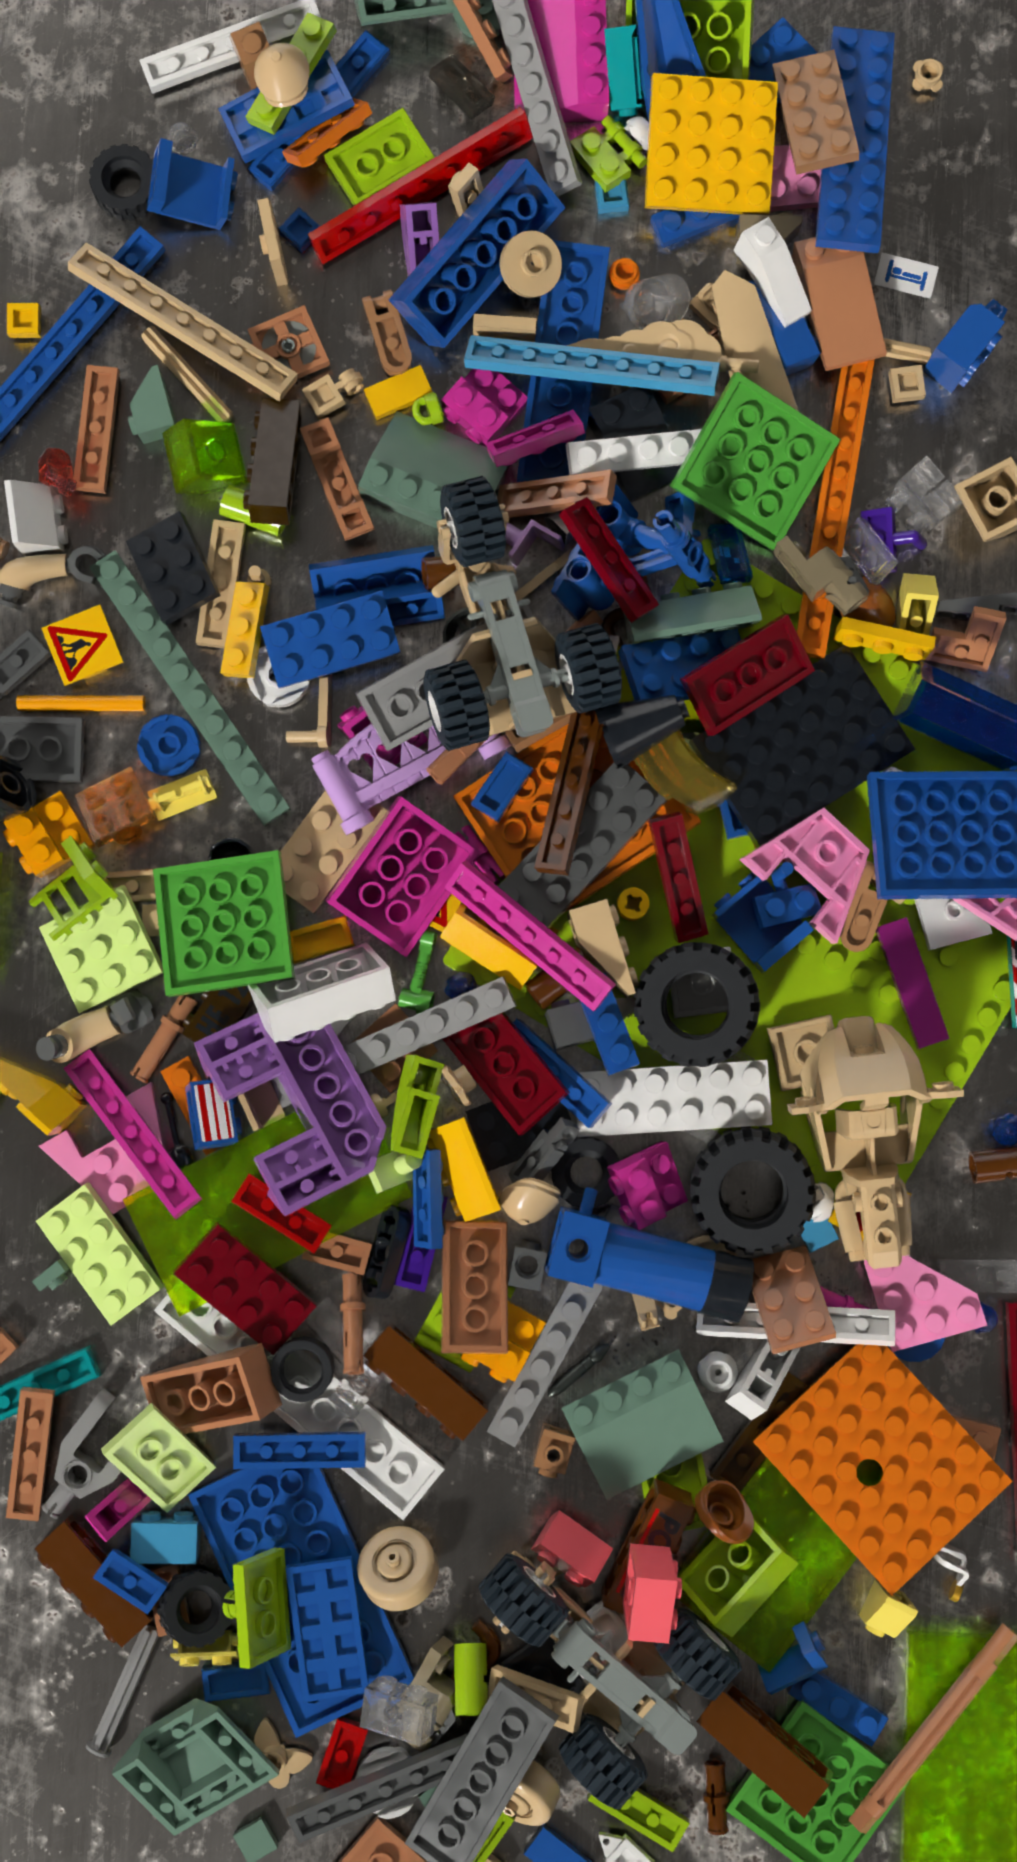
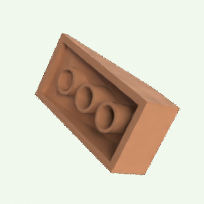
M816 237L794 242L792 260L812 309L811 313L807 316L813 328V334L818 339L820 356L825 371L885 357L887 351L864 252L815 247Z
M262 1343L235 1348L140 1377L148 1403H152L184 1434L258 1421L282 1405L279 1393L272 1383L270 1366Z

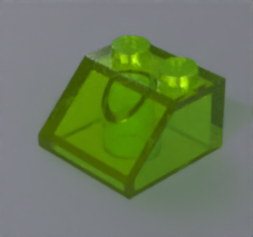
M183 418L162 433L176 493L202 495L224 490L229 485L237 487L248 483L234 423Z

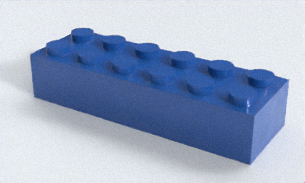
M510 159L389 298V301L429 346L445 348L503 281L500 271V256L507 241L524 231L532 230L544 233L566 207L528 159Z

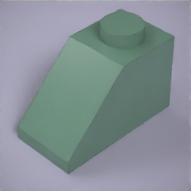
M158 365L151 366L129 404L132 416L127 417L132 434H138L143 444L179 435L163 374Z

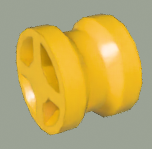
M636 887L625 889L619 895L616 902L618 914L628 921L641 919L649 908L647 894L642 889Z

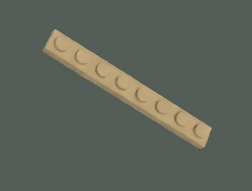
M87 242L68 261V271L279 402L297 382L298 373Z

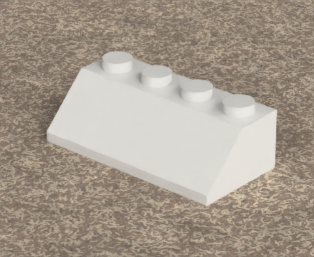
M367 942L294 966L295 979L248 986L263 1026L275 1043L289 1041L296 1035L310 1030H320L330 1023L348 1020L355 1017L356 1014L370 1009H380L386 1004L396 1001L390 967Z

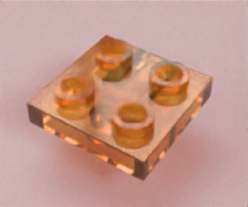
M131 766L75 794L93 842L98 848L113 840L122 845L133 843L142 835L141 826L156 819L136 772Z

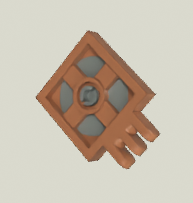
M305 305L247 329L253 343L251 345L298 373L297 379L330 366L327 354Z

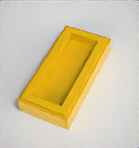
M421 365L363 389L376 421L396 413V411L412 406L416 399L423 397L424 394L433 392Z
M346 915L290 931L294 964L355 946Z

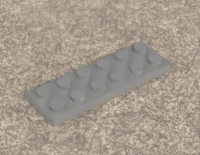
M528 605L519 607L523 620L534 617ZM486 621L355 693L387 751L433 726L424 692L425 671L454 663L473 633L489 629Z

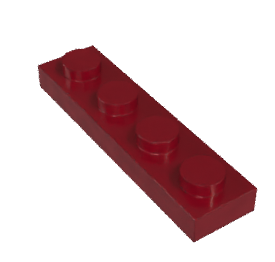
M588 497L565 508L559 514L631 623L654 610L659 605Z
M678 811L648 820L675 940L678 943L709 935L683 815Z

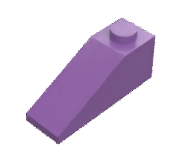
M436 203L399 204L408 276L439 242Z

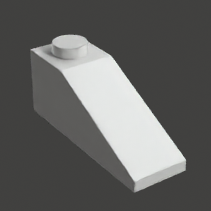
M767 217L744 230L734 248V252L784 328L810 314L812 309L787 244L770 218Z
M763 1339L738 1376L725 1402L750 1420L766 1412L800 1348L772 1355L768 1340Z

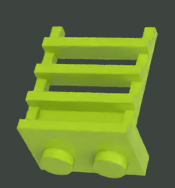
M72 836L64 840L61 845L74 865L29 900L32 907H36L43 901L58 924V927L49 933L53 941L57 940L64 933L67 936L73 933L71 928L79 921L82 924L88 921L86 916L94 909L98 912L103 909L101 904L109 897L115 900L119 896L106 877L109 875L108 872L97 860H94L97 856L85 842L80 845ZM72 877H74L89 901L82 908H80L65 884ZM57 889H59L74 913L67 920L64 919L50 896Z

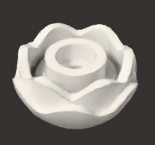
M642 116L630 118L626 122L627 125L624 129L628 135L634 137L647 154L649 123Z
M819 1182L814 1184L816 1203L812 1206L813 1215L811 1219L813 1222H822L830 1218L834 1203V1191L826 1183Z
M719 1351L708 1353L699 1362L697 1367L700 1383L704 1388L712 1392L720 1393L729 1390L735 1384L738 1377L735 1360L730 1355ZM719 1369L721 1370V1374L716 1375L715 1371Z

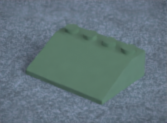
M396 411L368 461L358 489L363 499L437 528V521L442 520L440 508L442 486L483 476L490 483L497 496L499 486L502 484L509 466L496 467L489 456L487 448L435 426L421 425L415 418Z
M679 1349L561 1408L606 1500L723 1442L719 1430Z

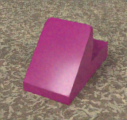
M126 1478L84 1517L104 1542H107L152 1499L129 1478Z

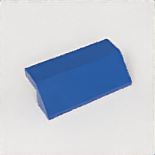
M428 545L309 564V573L315 598V610L383 591L393 626L445 618L442 597H434L432 589L427 590L422 579L421 560L425 557L435 556L434 546Z

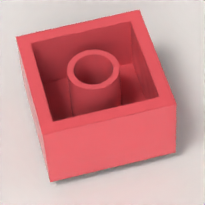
M630 1543L622 1603L628 1640L669 1644L670 1632L677 1628L678 1612L677 1609H674L675 1599L681 1598L682 1579L677 1577L678 1562L673 1560L670 1547Z

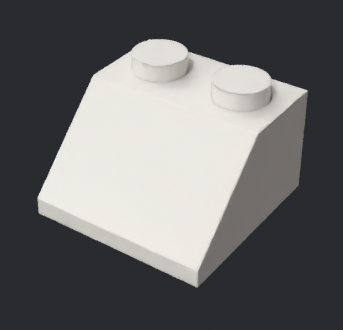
M4 480L13 545L25 557L65 554L64 544H68V533L65 525H61L60 514L64 513L62 496L60 494L57 495L48 484Z

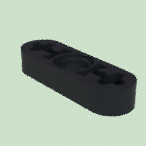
M390 1205L381 1214L363 1279V1291L367 1297L386 1299L393 1290L411 1225V1215L406 1208ZM389 1246L388 1257L385 1260V1250Z

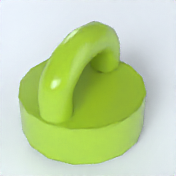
M436 393L424 394L423 397L414 401L412 413L418 423L421 425H435L443 422L444 416ZM420 406H426L428 417L421 415Z

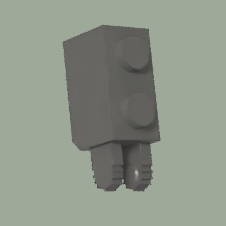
M626 996L625 998L616 999L623 1020L626 1017H632V1014H634L633 1007H635L636 1001L634 997ZM565 999L551 1004L552 1009L546 1011L545 1018L555 1051L595 1041L580 1002L570 1004L569 999Z

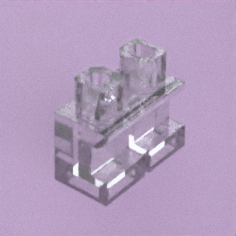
M928 456L924 457L899 479L892 493L885 501L888 507L895 509V514L904 506H907L913 515L904 522L905 528L908 531L916 530L919 533L924 530L931 531L941 521L958 511L963 505L955 488L948 479L940 485L945 476Z

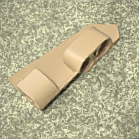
M724 270L711 286L714 298V315L722 355L731 358L759 360L758 373L729 371L730 378L734 372H739L799 412L755 285Z

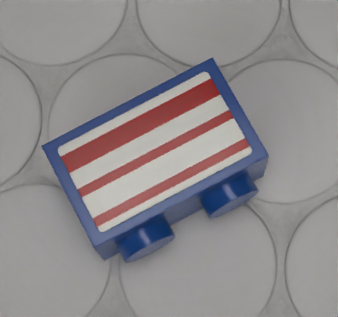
M211 1079L190 1082L185 1087L194 1151L232 1146L237 1143L238 1136L242 1134L240 1118L234 1116L233 1105L237 1103V1096L223 1103Z

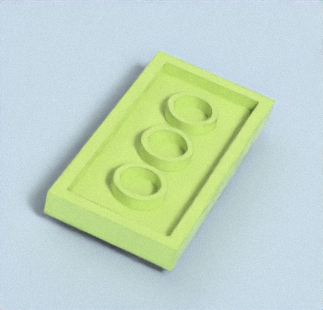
M89 1182L36 1220V1223L110 1325H113L164 1287Z

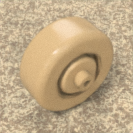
M394 1526L378 1532L365 1544L358 1559L357 1573L365 1593L374 1604L389 1611H404L419 1605L430 1595L438 1579L439 1564L429 1540L421 1532L411 1527Z
M533 1760L503 1812L508 1816H515L514 1821L524 1825L540 1826L547 1823L560 1798V1788L557 1781L547 1769Z

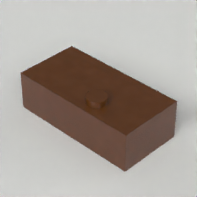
M732 1682L715 1701H711L696 1721L803 1818L807 1816L830 1785L834 1772Z

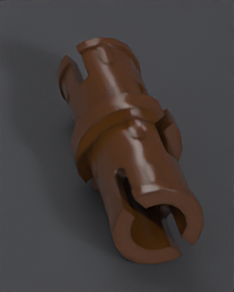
M717 1759L704 1762L706 1791L703 1793V1801L707 1803V1832L712 1835H724L729 1832L726 1807L730 1801V1794L726 1791V1762Z

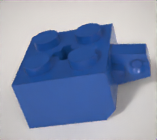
M992 299L986 306L982 304L970 305L936 347L923 372L950 393L958 385L964 388L976 373L975 371L985 362L1003 337L998 332L1005 323L1003 318L1008 309L995 299Z

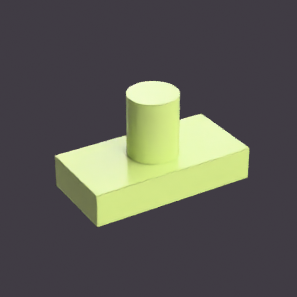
M395 1151L378 1157L373 1172L369 1173L376 1193H381L412 1180L413 1170L422 1165L423 1159Z

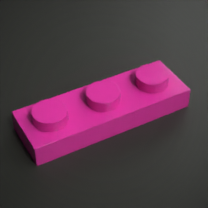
M571 410L485 444L489 456L496 467L509 466L522 457L543 453L548 447L559 443L571 442L577 436L585 434L581 419L574 410Z

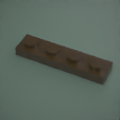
M788 1371L768 1410L747 1422L710 1472V1476L717 1481L723 1480L732 1483L741 1492L766 1458L753 1443V1440L802 1395L809 1386Z

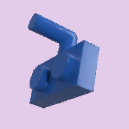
M784 862L771 874L776 892L756 896L751 899L760 930L812 918L821 908L816 889L812 884L788 889L785 878L794 870L793 865L789 862Z

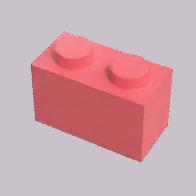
M560 1510L549 1517L531 1548L532 1551L538 1554L537 1558L540 1562L545 1561L552 1568L556 1567L565 1574L564 1578L569 1583L577 1587L583 1586L584 1588L595 1583L614 1549Z

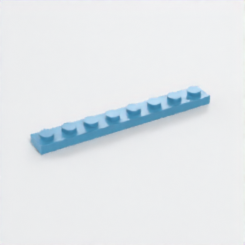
M474 335L470 336L464 357L465 368L710 396H715L720 372L719 362Z

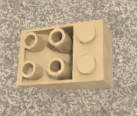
M607 899L569 910L567 917L576 946L602 973H606L607 977L616 984L615 987L625 997L635 994L634 988L639 986L634 967L628 968L625 957L629 955V949L625 937H618L615 926H618L620 921L615 905L609 906Z

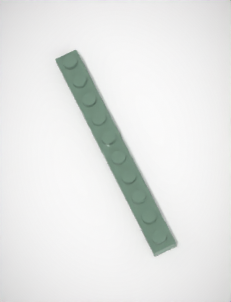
M116 550L89 567L262 824L266 827L291 810L167 625L162 623L157 610Z

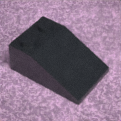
M632 387L589 409L588 424L596 439L669 432L661 410L648 388ZM681 465L614 473L626 497L630 502H633L672 483Z

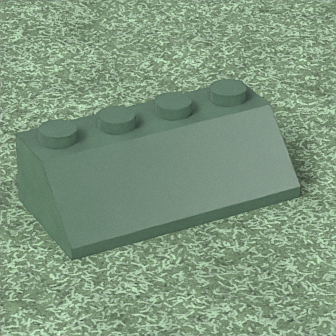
M742 582L723 585V590L711 592L710 587L694 589L691 596L680 597L679 592L661 595V601H657L659 605L654 610L632 623L623 612L628 644L731 629H743L753 627L762 620L761 611L752 586L742 587Z

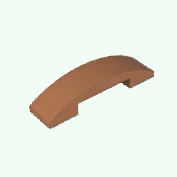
M329 417L299 428L345 541L375 530Z

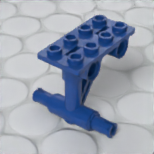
M615 484L612 505L597 506L596 510L627 556L636 555L642 549L651 551L629 559L639 575L643 577L678 565L687 577L695 579L700 588L713 587L714 583L711 579L716 581L717 577L709 567L710 560L703 551L701 542L693 537L686 525L677 522L670 511L662 510L655 515L660 523L657 519L653 518L655 528L647 526L644 521L637 519V510L619 486ZM577 543L571 550L562 572L555 579L551 594L574 619L579 621L584 616L588 607L600 611L605 610L612 605L615 598Z

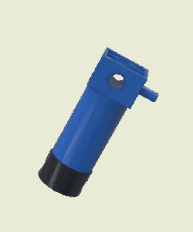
M585 1188L579 1210L564 1206L560 1207L544 1267L548 1276L593 1288L594 1284L694 1310L699 1314L721 1318L732 1323H739L749 1302L753 1285V1259L737 1257L720 1250H710L610 1223L606 1218L592 1214L598 1193L593 1188ZM573 1240H584V1246L581 1251L577 1253L569 1252V1245Z

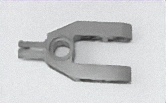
M104 1388L93 1399L61 1442L54 1477L59 1485L41 1507L47 1514L54 1504L57 1503V1506L49 1515L54 1519L60 1518L62 1512L74 1496L81 1499L114 1482L121 1473L110 1461L104 1467H101L91 1456L80 1451L82 1441L100 1421L103 1413L116 1398ZM76 1465L84 1467L87 1471V1479L76 1478L73 1473V1467Z

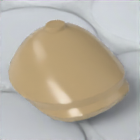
M275 43L264 49L255 62L254 77L256 85L268 104L279 108L289 107L301 102L306 96L310 71L304 53L298 47L288 43Z
M523 1178L506 1186L499 1197V1202L511 1219L521 1225L535 1223L548 1215L558 1205L561 1192L557 1187L542 1180Z

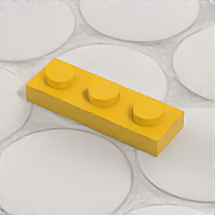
M236 582L220 671L226 677H255L262 636L260 626L264 624L270 588L265 583Z
M843 616L835 627L833 640L842 642L847 647L861 646L873 649L874 652L879 654L893 653L902 655L910 661L925 660L933 651L936 637Z

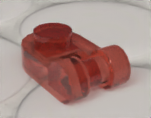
M49 447L42 453L38 460L39 482L48 487L53 485L58 488L59 493L70 497L76 488L77 482L73 479L71 459L64 450Z

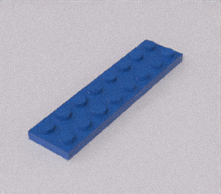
M833 26L830 50H835L858 144L859 161L821 169L815 247L878 253L880 250L895 33Z
M553 240L561 255L562 270L555 287L548 293L541 295L535 342L567 346L585 339H598L610 247ZM530 375L524 428L574 410L583 423L585 434L577 436L571 442L585 441L593 382ZM559 443L548 447L543 453L530 454L520 458L516 483L568 476L567 443Z

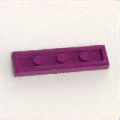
M905 917L877 927L876 933L917 1049L950 1039L908 918Z

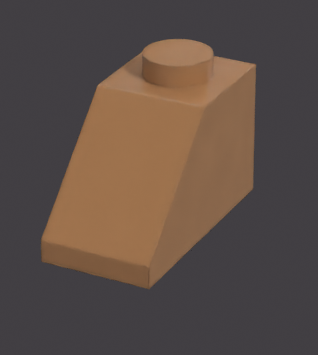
M260 21L230 33L229 36L250 90L258 87L254 77L255 62L259 54L269 46Z

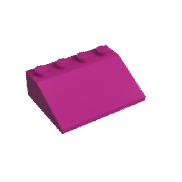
M527 0L564 123L602 122L608 116L609 81L604 29H607L606 0ZM514 75L515 109L521 107L525 111Z
M397 796L325 901L407 957L451 893L444 887L456 869L464 861L472 864L480 852L406 799Z

